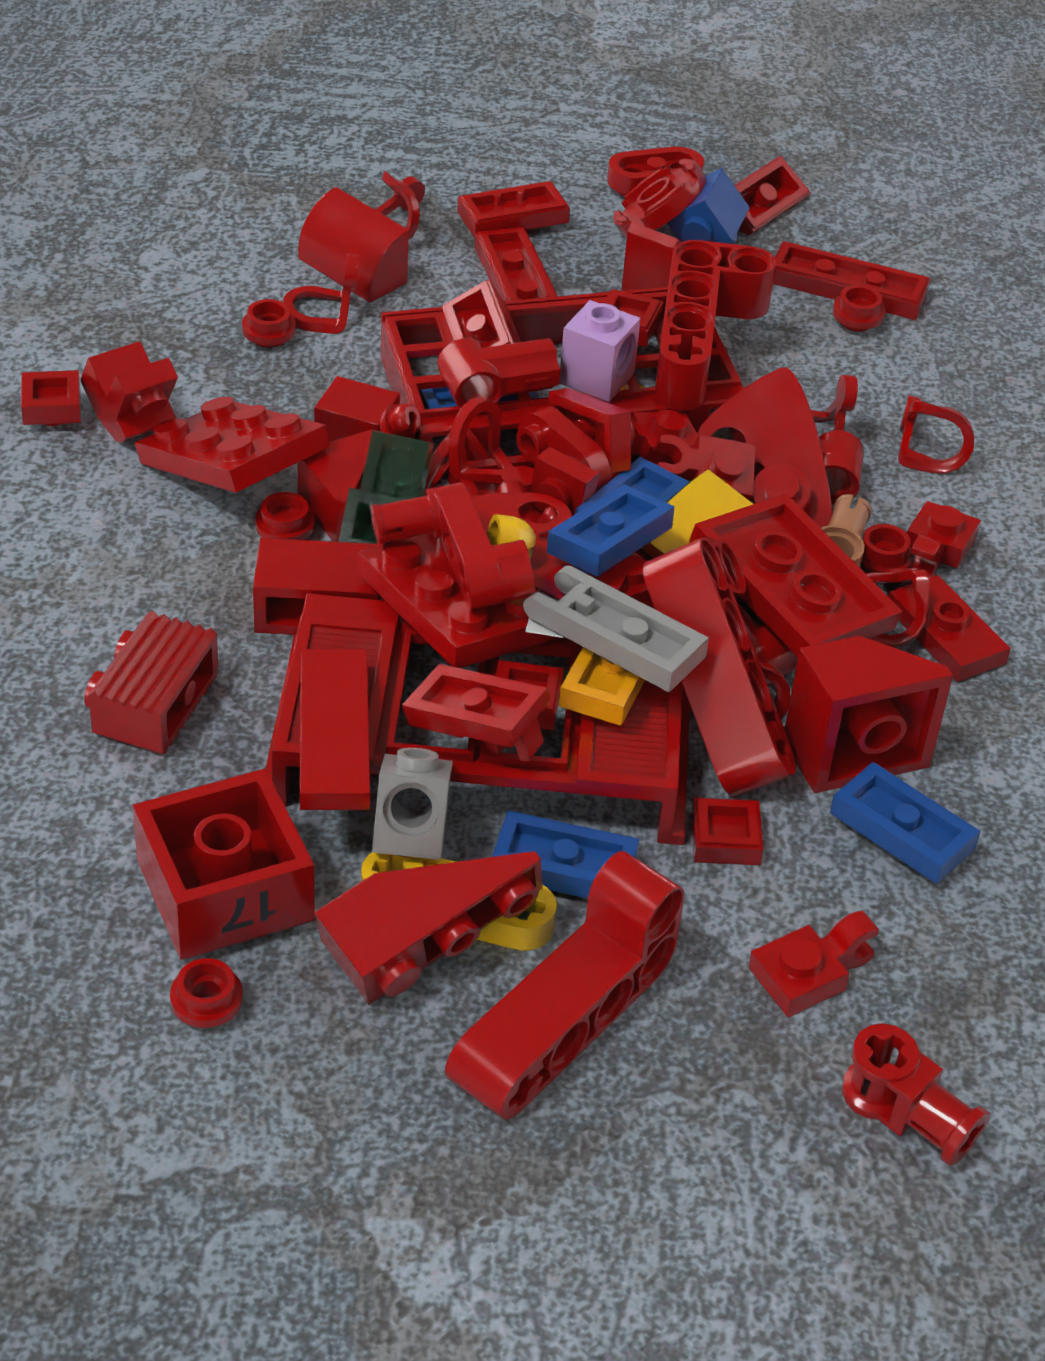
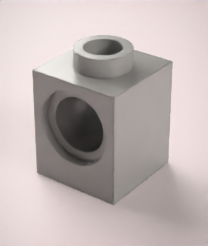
M402 748L397 751V755L385 754L379 773L372 852L441 860L445 840L453 761L439 760L436 752L423 748ZM416 788L426 793L432 804L424 810L411 811L402 807L395 795L403 789Z

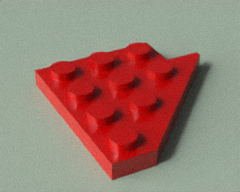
M432 533L388 541L382 546L358 552V574L452 667L462 668L560 638L525 632L529 616L524 611L523 603L527 598L469 610L443 547L441 537L434 538ZM539 536L542 542L547 543L548 537ZM634 552L631 554L630 566L619 591L655 609L643 576V564L647 561Z

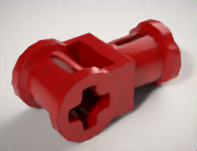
M880 1023L869 1025L857 1035L852 1047V1060L854 1064L848 1068L842 1081V1094L846 1104L855 1113L865 1118L879 1120L900 1137L910 1127L942 1150L941 1160L949 1166L956 1165L969 1152L984 1131L991 1113L981 1106L972 1109L938 1084L943 1068L919 1051L916 1041L907 1031L895 1025ZM894 1048H897L898 1056L895 1065L890 1063ZM865 1079H868L871 1082L865 1096L862 1093Z

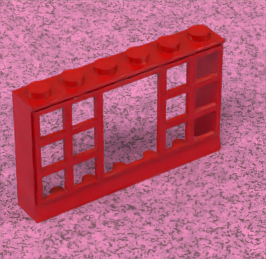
M668 286L622 290L663 301L662 318L653 333L660 346ZM610 292L504 302L509 309L521 342L550 338L554 344L563 341L564 327L589 300L604 303ZM442 307L381 312L380 357L391 391L399 392L400 404H412L421 416V426L416 432L417 472L419 478L432 456V437L448 435L454 419L460 411L458 406L425 409L419 390L446 388L447 386L441 374L414 377L408 358L437 356L445 346L454 341ZM715 327L705 400L697 409L676 411L686 412L697 433L701 425L708 418L709 409L719 408L744 388ZM659 353L637 355L635 369L658 367ZM635 375L624 385L625 390H620L610 402H607L631 411V417L633 412L672 410L661 405L656 400L655 387L640 388ZM529 393L515 394L517 400L497 402L496 405L500 409L501 430L518 428L519 421L524 414L549 406V397L531 399ZM484 411L472 420L469 428L488 453L489 421L488 415ZM727 427L734 441L746 443L744 435L739 430ZM465 445L467 461L476 460Z

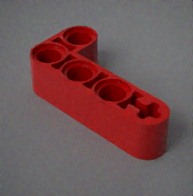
M688 240L675 246L672 255L654 392L656 400L661 405L676 411H689L697 409L703 404L709 374L715 316L757 319L768 313L776 269V259L770 252L754 246L703 240Z
M702 537L643 564V576L655 610L709 637L706 658L682 680V684L713 768L724 790L729 796L735 798L794 775L796 764L791 745L735 599L736 596L746 592L747 586L742 567L733 549L724 540Z
M619 851L611 856L601 867L590 887L585 923L466 1031L458 1040L447 1059L444 1070L445 1077L501 1118L508 1120L515 1117L663 973L676 949L684 903V889L625 851Z

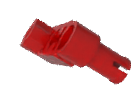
M463 482L425 489V496L382 505H370L371 514L374 516L371 518L378 545L385 544L388 541L432 533L434 538L441 537L443 547L469 610L527 598L535 592L534 573L524 540H518L492 546Z

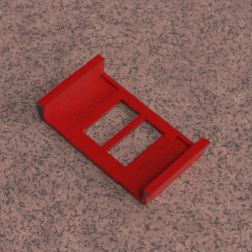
M306 593L297 634H294L266 763V770L285 807L287 805L294 767H300L301 649H367L370 774L379 775L385 754L397 755V751L402 748L428 749L436 752L439 760L453 761L451 782L658 801L657 843L684 844L690 703L682 681L670 692H667L645 680L621 726L566 709L561 758L532 756L526 762L520 760L518 754H493L488 751L484 741L469 738L468 749L395 743L411 643H429L386 601ZM563 636V638L560 637L514 651L513 653L570 658V671L583 646ZM500 656L479 662L478 672L496 676Z

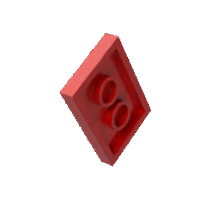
M219 397L209 400L200 406L201 412L186 419L177 418L159 423L153 428L154 434L135 442L141 464L234 493L330 447L325 424L301 419L298 414L294 413L282 414L266 410V407L263 405L251 406L235 402L232 397Z
M787 493L696 523L693 528L689 543L702 537L724 540L730 545L739 560L746 580V592L739 596L797 658L802 647L859 635L871 639L894 630L903 611Z

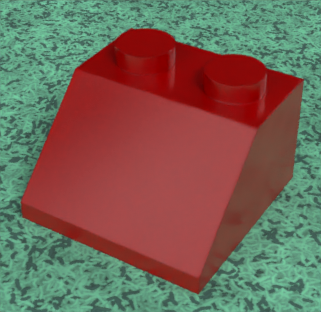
M860 635L800 648L785 732L793 751L795 763L813 793L844 787L872 762L893 775L929 768L953 679L950 669L945 665Z

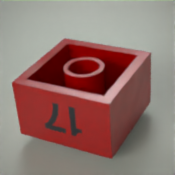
M266 768L132 804L137 862L180 961L315 921L314 863Z

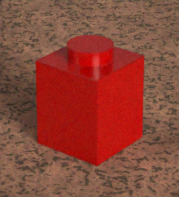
M336 376L314 407V422L325 424L329 442L370 429L381 431L379 425L380 418L388 406L392 404L400 405V393ZM383 437L381 447V464L387 457Z

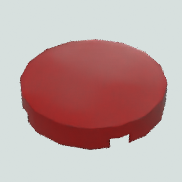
M679 160L681 168L672 172L669 166L664 169L662 167L627 193L621 203L625 210L623 212L615 210L613 216L614 224L625 238H627V231L631 222L656 230L678 216L695 200L707 181L705 174L695 160Z

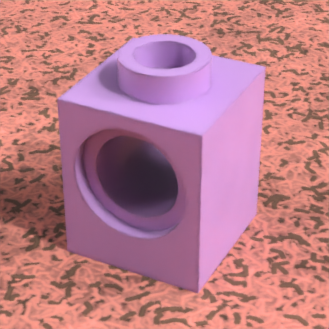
M589 300L563 329L559 384L610 402L635 373L641 318L620 311L612 305Z

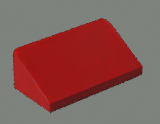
M781 155L734 185L750 207L738 230L750 236L811 194Z
M489 279L442 306L454 341L461 338H473L481 342L485 348L521 342L506 303Z

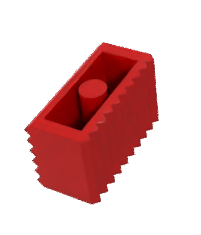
M153 610L146 614L135 631H124L117 642L114 660L105 672L98 670L93 673L85 690L84 702L85 706L90 708L92 732L166 754L168 746H172L174 737H178L180 728L183 729L185 721L189 720L191 712L195 711L196 704H200L202 695H206L207 688L211 687L213 679L217 678L219 671L217 633L211 627L205 630L200 624L193 627L188 620L181 623L176 617L170 620L165 614L158 616Z

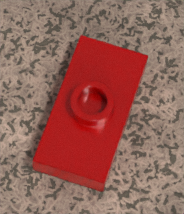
M552 181L461 195L458 197L457 212L474 238L475 232L516 227H525V230L569 223L570 207Z
M939 575L930 577L927 623L920 635L916 637L922 646L940 664L950 669L953 678L957 682L1007 664L1011 648ZM913 584L890 591L888 596L903 611L899 621L906 629L912 624L916 613Z

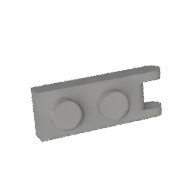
M564 566L554 576L555 585L561 592L566 594L559 601L540 592H534L523 603L525 613L532 620L667 692H670L706 658L709 637L572 566Z

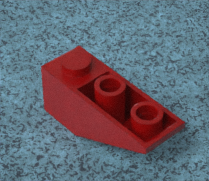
M535 851L374 873L314 912L321 941L368 1005L383 995L387 997L399 995L418 980L423 968L444 954L446 957H454L464 952L478 939L481 933L480 930L501 916L512 918L530 907L538 897L539 891L543 889L541 858Z

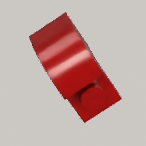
M141 341L87 359L80 382L97 418L116 442L121 443L154 432L153 428L159 423L177 419L168 401L178 380V375L169 357L151 363Z

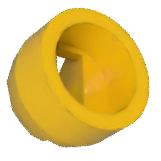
M495 514L491 518L487 530V536L491 545L524 540L531 558L532 547L536 543V535L530 525L525 520L514 516Z

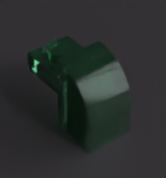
M372 430L361 488H349L338 542L378 544L373 529L371 517L374 516L371 514L370 505H382L424 496L434 443Z

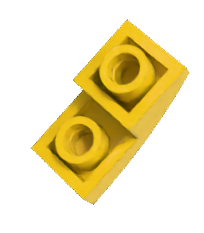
M706 470L668 502L675 506L672 528L641 549L653 558L689 544V539L696 523L753 505V503L710 470Z

